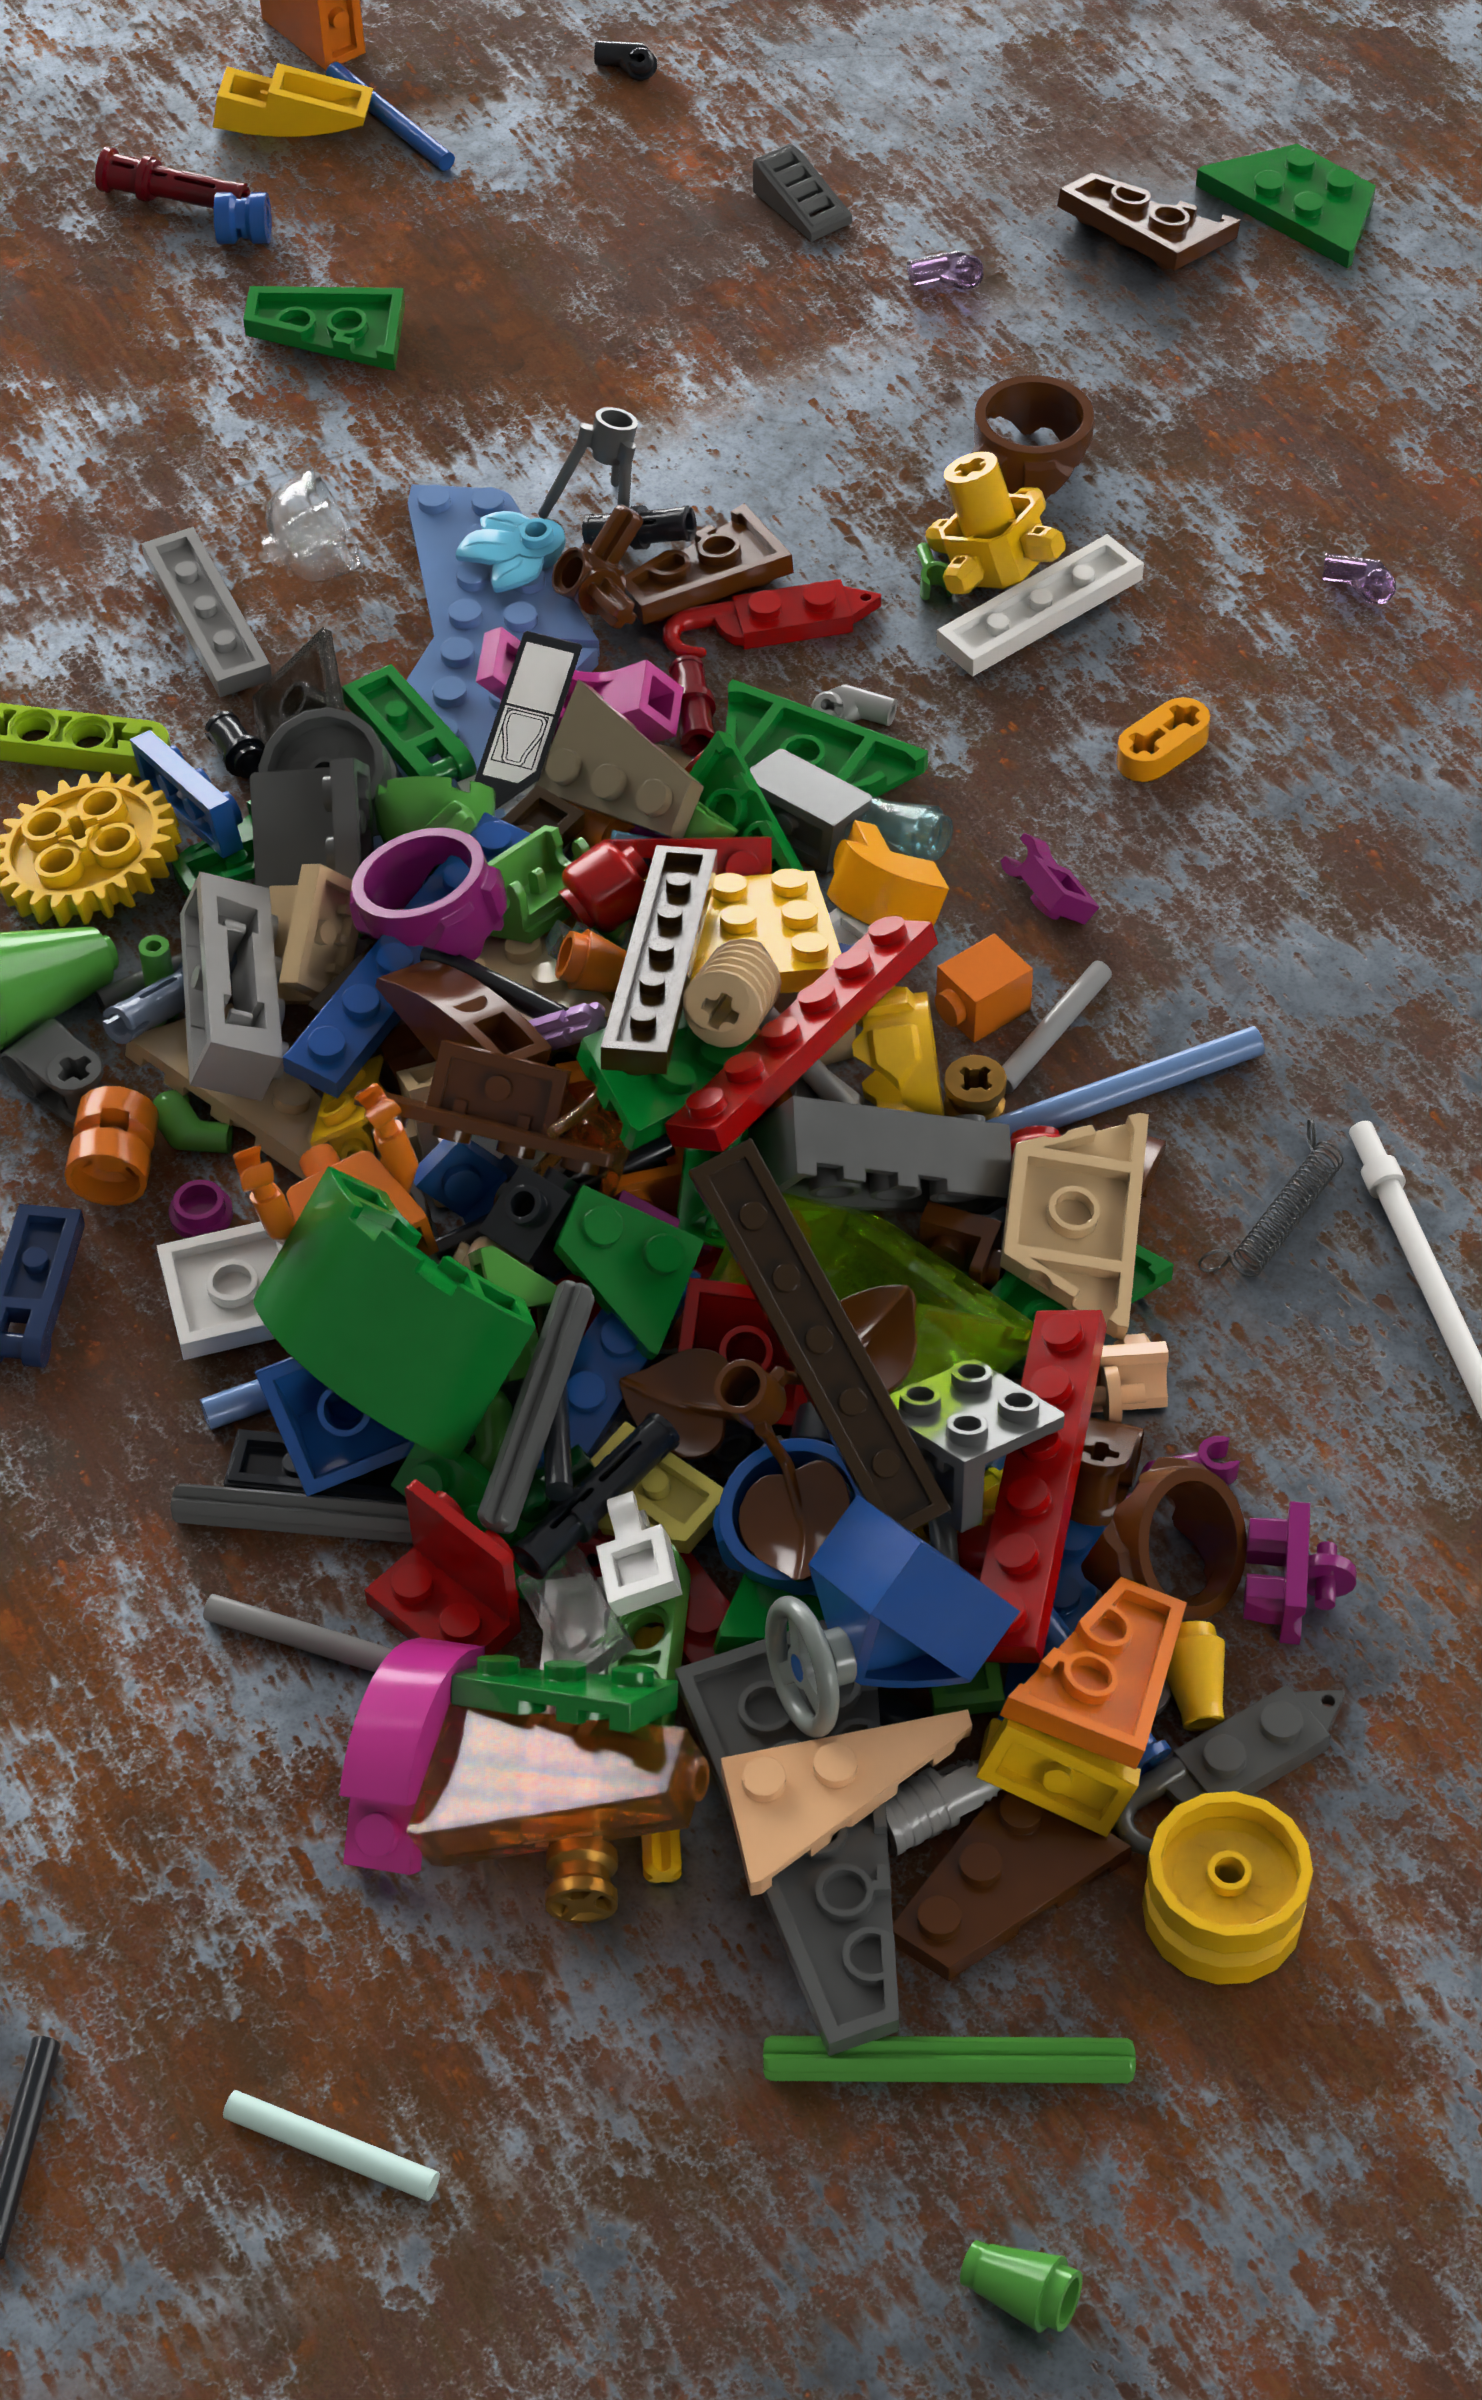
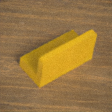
M993 1718L985 1730L976 1777L1107 1837L1137 1790L1141 1769H1133L1010 1719L1004 1718L1001 1721Z

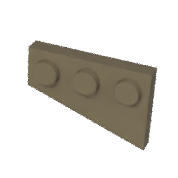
M578 679L547 754L540 778L535 786L537 784L568 803L667 838H683L704 786L661 748L648 740L635 728L636 726L613 709L591 686Z

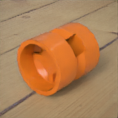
M121 1086L95 1088L81 1097L73 1128L74 1138L69 1148L64 1172L66 1184L76 1195L93 1203L114 1206L132 1203L143 1196L147 1187L152 1161L151 1152L155 1145L159 1123L158 1109L154 1103L138 1091Z

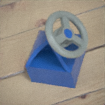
M857 1494L808 1563L827 1630L822 1629L814 1613L803 1601L793 1596L780 1597L774 1601L768 1611L765 1625L766 1652L774 1686L787 1715L801 1732L810 1737L819 1738L829 1734L836 1724L840 1704L839 1686L850 1684L854 1681L859 1685L884 1688H925L970 1683L1020 1611L957 1563ZM787 1622L789 1623L791 1644L789 1650L787 1647ZM799 1688L804 1690L816 1715L809 1709V1707L805 1703L799 1691Z

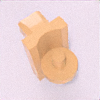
M1141 1333L1127 1334L1124 1340L1118 1339L1114 1342V1345H1104L1091 1413L1103 1412L1105 1420L1121 1423L1123 1410L1168 1407L1167 1366L1169 1352L1166 1341L1150 1342L1147 1335Z

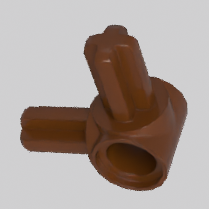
M625 505L616 506L592 546L582 543L580 548H569L559 557L552 573V587L554 591L573 600L587 614L600 615L614 629H621L625 623L633 624L637 617L633 612L635 603L624 593L626 574L619 561L642 526L643 518L636 511Z

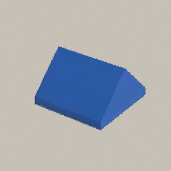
M293 1357L266 1366L255 1372L306 1496L408 1456L415 1444L378 1423L342 1399L315 1378Z

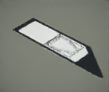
M530 631L523 633L474 780L494 789L496 793L495 810L539 780L582 650L581 644Z

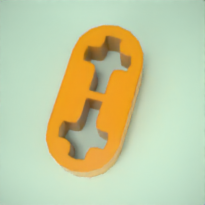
M1174 698L1125 729L1119 736L1116 764L1120 773L1133 781H1153L1197 753L1206 745L1210 725L1208 708L1203 703L1192 698Z

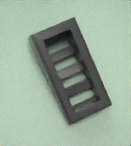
M793 144L784 145L754 160L753 192L811 242L852 223L851 212L804 154ZM819 210H823V212L810 217V214Z

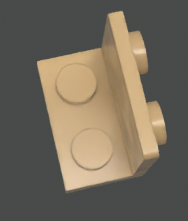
M302 864L298 885L269 887L271 914L278 917V931L274 942L275 956L281 957L282 969L277 985L278 998L284 999L285 1004H309L354 959L359 932L353 923L349 906L353 880L322 864Z

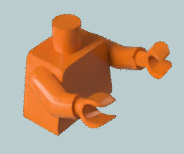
M378 1083L372 1084L353 1098L365 1108V1117L374 1126V1140L382 1155L380 1161L371 1151L361 1150L341 1161L332 1145L319 1144L310 1148L299 1160V1167L306 1179L290 1186L286 1192L290 1207L283 1192L273 1183L274 1170L271 1162L261 1163L260 1161L261 1144L239 1151L233 1155L243 1191L248 1192L252 1190L250 1200L267 1235L281 1245H284L327 1167L330 1166L386 1192L401 1215L422 1234L416 1247L427 1256L439 1251L425 1212L409 1195L419 1164L403 1124L398 1120H394L395 1117L402 1113V1110L394 1100L387 1098Z

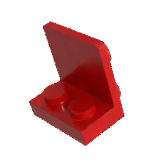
M415 1479L404 1488L413 1548L364 1589L366 1603L409 1640L422 1637L484 1646L485 1655H495L521 1632L518 1606L519 1593L516 1588L513 1564L515 1557L507 1542L492 1530L483 1532L467 1520L460 1506L447 1493L443 1491L434 1493Z

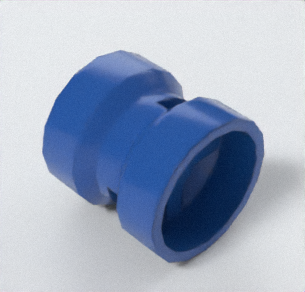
M216 192L214 198V229L217 243L235 244L242 237L243 239H249L253 244H269L272 231L269 194L267 192H251L248 197L238 199L232 192Z

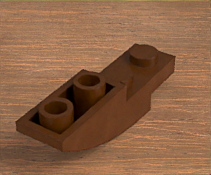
M424 960L377 978L375 987L436 1061L441 1041L448 1040L547 1064L552 1046L507 1001L470 975L444 963ZM568 1090L557 1134L578 1126L584 1111L583 1107Z

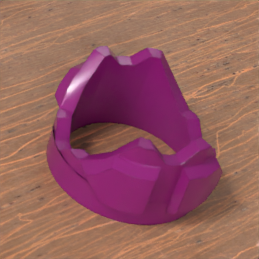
M427 828L398 836L374 850L361 863L353 877L349 906L355 928L361 934L371 936L376 940L382 935L392 936L406 946L420 945L452 956L461 954L474 961L481 955L485 940L493 930L501 931L504 927L503 915L507 909V894L500 870L488 865L482 847L474 837L457 829ZM449 856L459 857L470 868L464 881L444 898L419 908L395 910L396 908L404 909L422 887L425 878L434 866L443 864Z

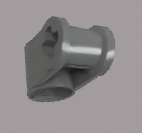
M49 1018L0 1055L4 1071L15 1086L29 1098L37 1100L61 1119L66 1126L74 1128L81 1097L92 1089L105 1086L101 1082L104 1070L100 1057L96 1052L90 1050L74 1038L55 1019Z

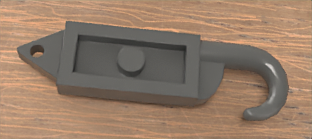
M1286 1684L1177 1748L1173 1752V1757L1140 1775L1137 1790L1112 1828L1116 1837L1131 1845L1132 1852L1149 1856L1153 1839L1142 1835L1134 1824L1136 1812L1163 1795H1166L1176 1806L1204 1793L1236 1791L1251 1796L1327 1751L1331 1737L1329 1731L1343 1704L1345 1691L1294 1692Z

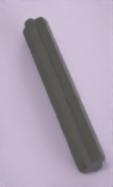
M564 1280L557 1286L477 1513L481 1526L488 1530L510 1534L516 1529L595 1301L592 1289L583 1283Z
M186 1483L176 1485L171 1498L172 1518L177 1523L413 1543L407 1502L314 1494L306 1496V1494Z

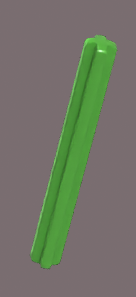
M771 2035L765 2038L763 2045V2072L765 2078L770 2081L1129 2083L1133 2081L1136 2070L1135 2047L1133 2041L1129 2038L884 2036L828 2056L821 2036Z

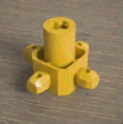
M975 452L967 454L947 466L944 471V479L956 513L950 519L935 521L926 530L925 537L933 551L948 555L950 564L944 571L943 580L946 589L951 594H968L975 587L1005 589L1021 583L1040 562H1052L1058 559L1065 551L1066 543L1062 532L1042 525L1040 515L1046 507L1043 492L1039 488L1024 487L1014 494H1009L998 459L993 453Z

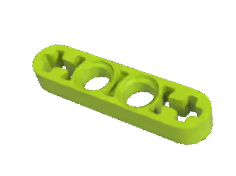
M0 703V760L103 773L111 772V774L120 775L129 773L132 776L141 777L130 739L151 730L168 746L171 745L166 727L151 720ZM34 730L49 732L41 740L25 741L21 739L23 735ZM97 736L104 739L101 744L91 748H82L76 745L80 740L87 737Z

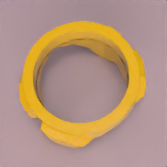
M894 986L856 1023L863 1030L852 1042L853 1056L858 1061L874 1069L862 1082L864 1098L881 1108L944 1116L928 992L912 993L908 987Z

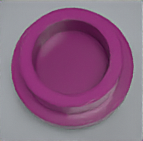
M194 1180L185 1183L176 1191L169 1206L171 1226L176 1233L184 1238L225 1230L233 1218L231 1199L214 1182Z

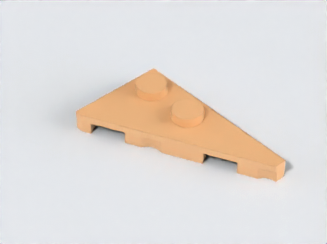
M968 1709L721 1758V1774L750 1896L764 1893L772 1886V1878L805 1853H808L811 1857L814 1856L818 1851L830 1844L833 1835L837 1831L845 1827H853L884 1802L895 1796L898 1791V1785L928 1762L934 1767L953 1753L957 1744L971 1734L972 1721Z

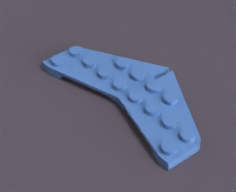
M412 484L408 498L409 519L413 538L415 539L434 637L406 681L467 747L478 771L500 705L499 698L476 682L484 633L502 626L520 641L523 633L530 631L581 644L582 650L575 670L592 672L599 665V640L578 605L573 600L554 591L552 587L554 566L542 569L538 578L528 584L509 591L495 593L491 579L493 565L458 561L456 559V550L462 540L470 533L482 530L480 524L481 517L500 511L521 513L509 493L493 487L477 488ZM436 754L427 760L430 763H434L442 758L439 754ZM395 762L402 776L408 777L407 774ZM453 779V780H452V787H455V788H456V787H457V781H456L455 779Z

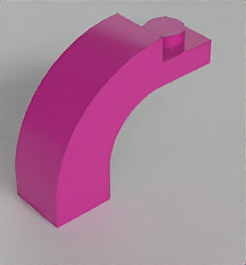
M502 626L484 633L476 682L499 698L500 702L521 642ZM647 659L608 672L575 670L552 741L578 679L598 692L604 701L636 726L635 728L653 744L676 736L684 687Z
M419 1637L404 1641L396 1646L378 1667L359 1706L349 1738L341 1776L339 1796L350 1797L343 1864L406 1875L421 1871L429 1790L439 1751L448 1733L458 1722L478 1717L479 1708L451 1704L452 1675L476 1666L477 1657L485 1655L484 1646Z

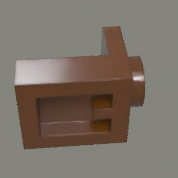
M928 1201L920 1219L919 1259L932 1262L946 1270L968 1272V1303L978 1306L986 1296L989 1286H995L1006 1273V1270L1000 1266L1002 1221Z

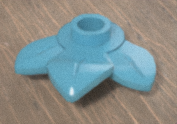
M512 511L494 512L480 518L482 530H476L462 540L456 550V559L458 561L493 565L491 579L494 592L509 591L532 582L538 578L542 569L556 564L566 544L565 533L560 524L550 519H529L521 513Z

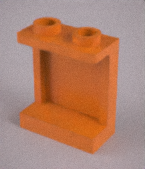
M260 0L262 19L325 71L333 62L342 64L366 53L360 0Z

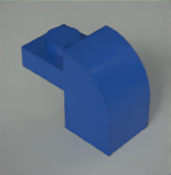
M443 1139L419 1163L414 1184L415 1187L463 1217L465 1224L490 1213L498 1188L507 1178L514 1175L519 1166L508 1155L505 1154L502 1159H499L472 1140L470 1144H464ZM533 1169L534 1172L542 1176L539 1170Z

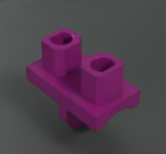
M1290 1501L1287 1519H1249L1246 1563L1282 1566V1576L1247 1573L1243 1600V1619L1280 1625L1279 1643L1300 1645L1302 1616L1306 1614L1307 1594L1315 1596V1606L1318 1609L1331 1610L1336 1606V1597L1348 1594L1356 1586V1566L1349 1559L1337 1555V1545L1329 1541L1320 1542L1317 1545L1316 1554L1309 1555L1311 1503Z

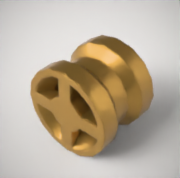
M981 1055L964 1056L952 1062L947 1068L944 1078V1089L946 1092L943 1103L944 1116L953 1117L964 1114H977L984 1116L986 1121L1003 1115L1005 1113L1006 1101L1004 1095L1007 1084L1004 1068L997 1061Z
M587 1836L570 1837L551 1844L546 1851V1871L553 1877V1882L545 1890L546 1911L554 1918L571 1923H592L612 1916L618 1907L617 1888L610 1882V1878L618 1870L617 1849L607 1841Z

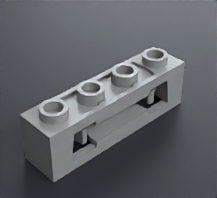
M199 872L180 913L189 1084L194 1087L262 1101L273 1078L280 1079L283 1076V1056L289 1050L288 1043L283 1042L281 1037V1026L285 1015V1001L278 998L277 988L282 969L281 957L275 956L274 942L278 931V917L271 914L269 888ZM234 952H236L237 964L231 975L234 1009H229L225 1020L224 1009L231 997L229 962L232 961Z

